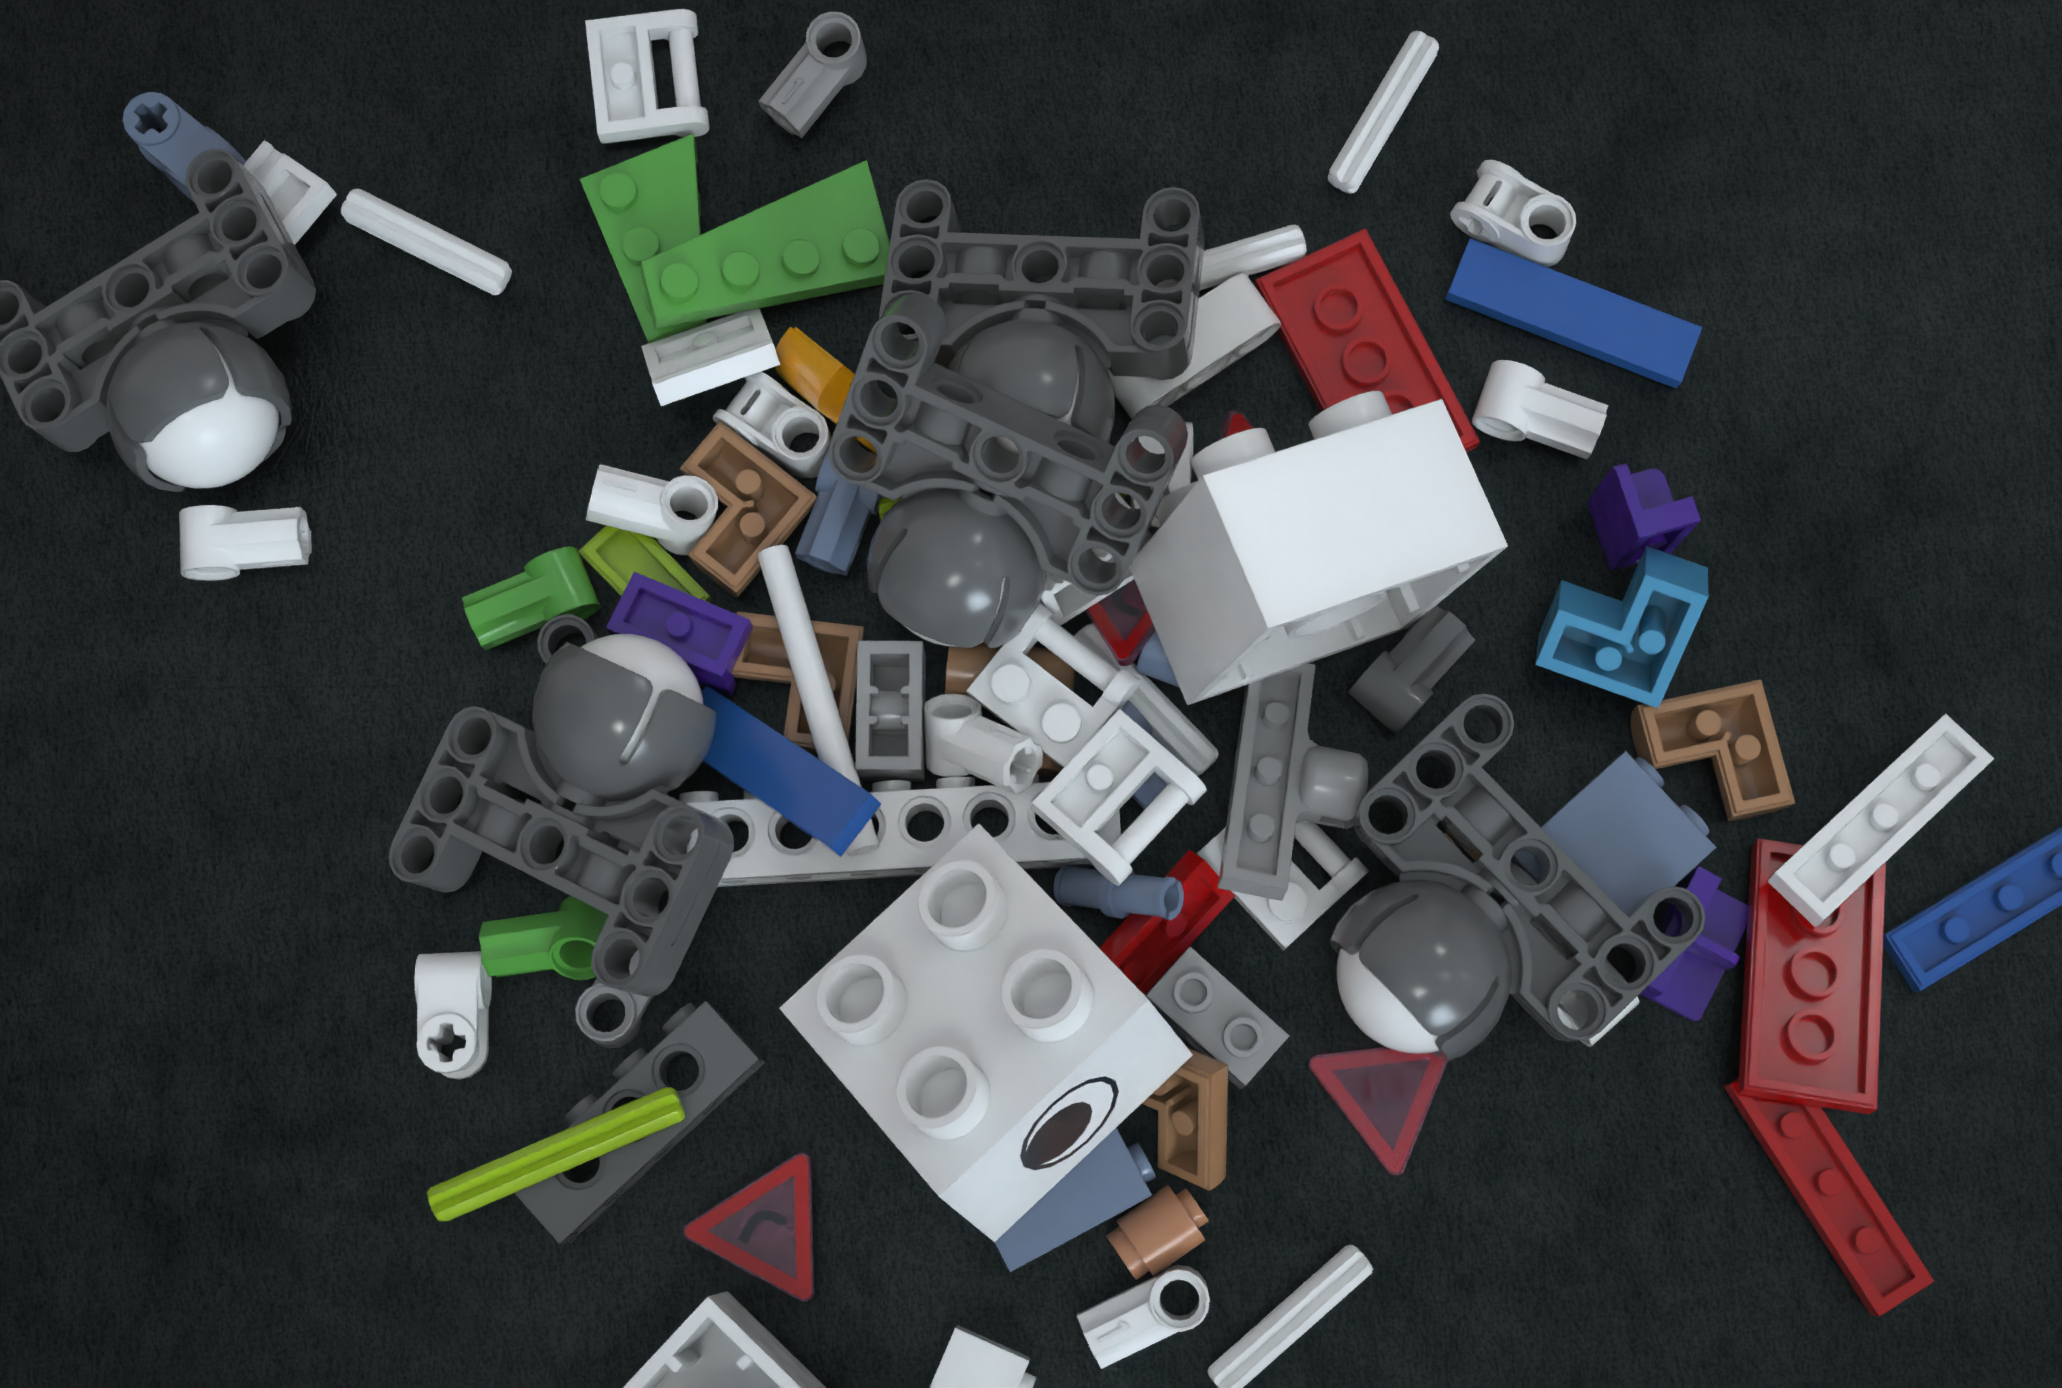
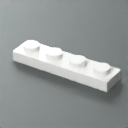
M1945 714L1780 867L1768 882L1816 928L1970 783L1994 758Z

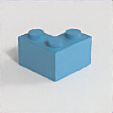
M1646 546L1623 601L1561 580L1539 632L1535 665L1659 708L1709 597L1708 568Z

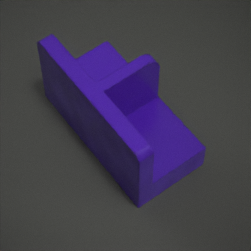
M1626 463L1612 467L1587 501L1610 571L1638 564L1646 546L1671 554L1701 521L1693 496L1673 501L1666 478L1661 471L1648 469L1630 474Z
M634 572L606 629L610 635L634 634L663 643L687 663L695 675L698 684L705 687L708 686L717 692L732 697L737 684L731 672L753 626L747 618Z
M1699 866L1692 869L1680 880L1677 887L1692 892L1703 905L1705 913L1704 928L1697 939L1640 993L1690 1021L1701 1019L1724 971L1736 966L1740 957L1734 951L1747 927L1748 905L1718 890L1717 888L1722 878ZM1668 903L1656 926L1666 936L1675 937L1682 928L1683 920L1678 908Z

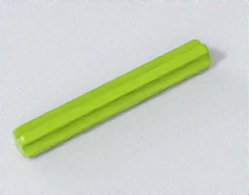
M665 1087L437 1184L427 1191L431 1210L438 1221L452 1220L679 1123L685 1118L681 1099L674 1088Z

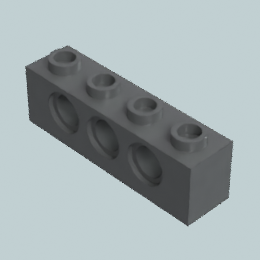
M690 1002L677 1011L662 1027V1030L667 1035L666 1038L649 1053L643 1048H639L632 1053L613 1072V1075L618 1080L614 1086L601 1098H598L594 1093L589 1094L576 1104L563 1119L569 1127L567 1129L623 1106L632 1099H639L665 1087H671L667 1080L669 1063L681 1054H691L698 1063L699 1075L696 1082L690 1088L676 1091L685 1112V1118L681 1122L599 1156L600 1166L598 1172L587 1182L582 1183L576 1180L569 1169L515 1192V1195L559 1244L572 1243L765 1063L709 1002H703L698 1008Z

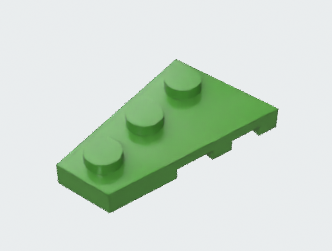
M694 134L580 179L648 343L708 323L707 318L655 329L640 272L642 261L701 235V206L697 178V143Z

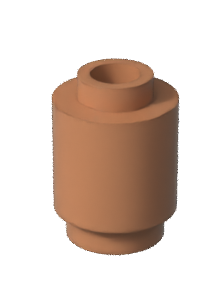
M1166 1185L1117 1219L1116 1222L1119 1227L1106 1235V1237L1135 1280H1138L1149 1271L1153 1276L1157 1275L1204 1242L1205 1238L1198 1228L1206 1224L1208 1219L1186 1188L1175 1195L1171 1188Z

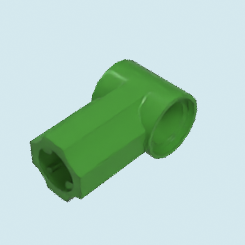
M564 547L546 552L528 562L524 567L525 572L462 597L464 610L471 628L485 651L542 628L548 620L558 615L570 614L584 620L600 609L599 601L577 548Z
M569 896L561 903L559 910L556 912L483 922L479 934L481 962L488 977H501L554 969L562 976L574 980L595 978L596 976L592 970L591 956L609 915L573 896Z

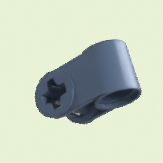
M147 92L140 94L132 99L124 110L123 124L125 130L132 140L138 144L140 152L148 162L164 173L193 202L194 200L187 188L185 178L190 163L200 153L209 149H223L230 152L242 165L246 163L244 158L219 134L209 127L200 124L169 97L161 93ZM159 127L163 131L159 133L155 129Z

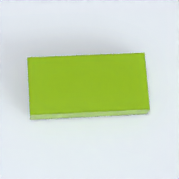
M606 525L579 550L582 558L621 597L633 573L636 572L708 603L712 602L710 595L651 536Z

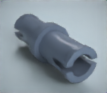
M1065 865L1057 872L1053 886L1055 899L1059 904H1063L1062 906L1101 909L1105 916L1121 919L1133 913L1172 920L1180 913L1184 900L1182 884L1179 880H1175L1174 877L1161 878L1136 875L1133 871L1117 886L1106 879L1098 870Z

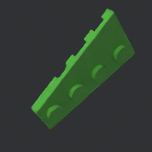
M867 160L642 261L640 272L655 329L884 284L890 242Z

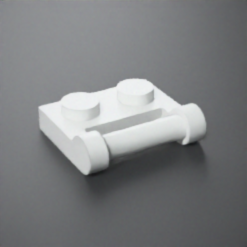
M674 9L585 21L597 134L601 144L668 135L686 137L694 134V137H697L709 131L708 111L706 108L701 107L693 43V38L698 35L696 14L693 11ZM665 39L669 41L676 107L659 109L651 40Z
M1040 603L1026 622L1022 631L1000 648L967 689V693L1011 729L1031 737L1032 742L1042 746L1043 754L1061 768H1064L1107 721L1125 705L1137 689L1140 679L1126 668L1118 671L1053 621L1055 613ZM1037 641L1103 691L1102 696L1093 707L1026 656Z
M1119 709L1032 801L1031 809L1089 859L1106 879L1119 886L1133 871L1130 864L1186 803L1194 805L1207 789L1199 777ZM1155 772L1165 781L1167 786L1110 846L1097 833Z
M1303 821L1296 823L1294 838L1332 877L1321 890H1318L1291 861L1288 890L1282 901L1232 891L1235 895L1234 898L1283 951L1369 872L1357 857L1351 861L1325 832L1313 822ZM1226 827L1197 853L1198 856L1210 865L1218 876Z

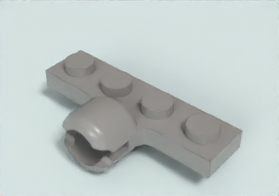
M1307 663L1245 686L1217 888L1282 901L1288 890L1296 823L1308 821L1342 829L1354 826L1353 818L1356 815L1357 807L1367 793L1368 763L1360 754L1318 746L1310 740L1308 722L1316 666L1314 664Z

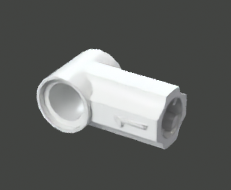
M1498 360L1493 362L1472 418V423L1477 429L1496 438L1509 441H1522L1528 438L1588 459L1604 425L1608 405L1545 383V377L1540 372L1525 364Z
M600 464L594 481L586 520L655 537L666 550L679 555H688L714 524L718 509V497L714 488L707 481L696 476L684 475L674 478L669 482ZM687 511L694 514L698 519L685 520L678 517L674 512Z
M200 505L188 507L179 512L181 575L188 579L205 581L225 580L237 577L241 569L308 564L309 555L312 553L311 531L308 526L306 512L301 507L237 512V510L225 506Z
M944 694L933 697L925 702L923 707L925 764L930 772L943 777H961L972 774L1014 794L1032 786L1033 778L1043 764L1042 746L1032 742L1031 737L982 717L981 704L968 695Z
M1174 1265L1165 1268L1157 1276L1078 1313L1077 1318L1089 1347L1102 1369L1177 1332L1195 1328L1204 1320L1208 1313L1210 1297L1206 1281L1199 1272L1189 1266ZM1175 1280H1184L1191 1283L1199 1295L1198 1303L1194 1310L1181 1316L1173 1315L1166 1311L1160 1300V1293L1164 1286Z

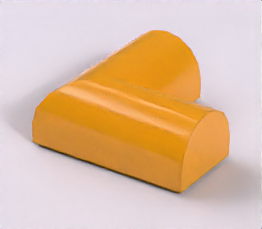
M790 327L780 339L775 349L780 365L775 366L776 372L783 381L837 425L855 374L797 327L794 329ZM857 436L858 442L872 453L877 454L871 442Z

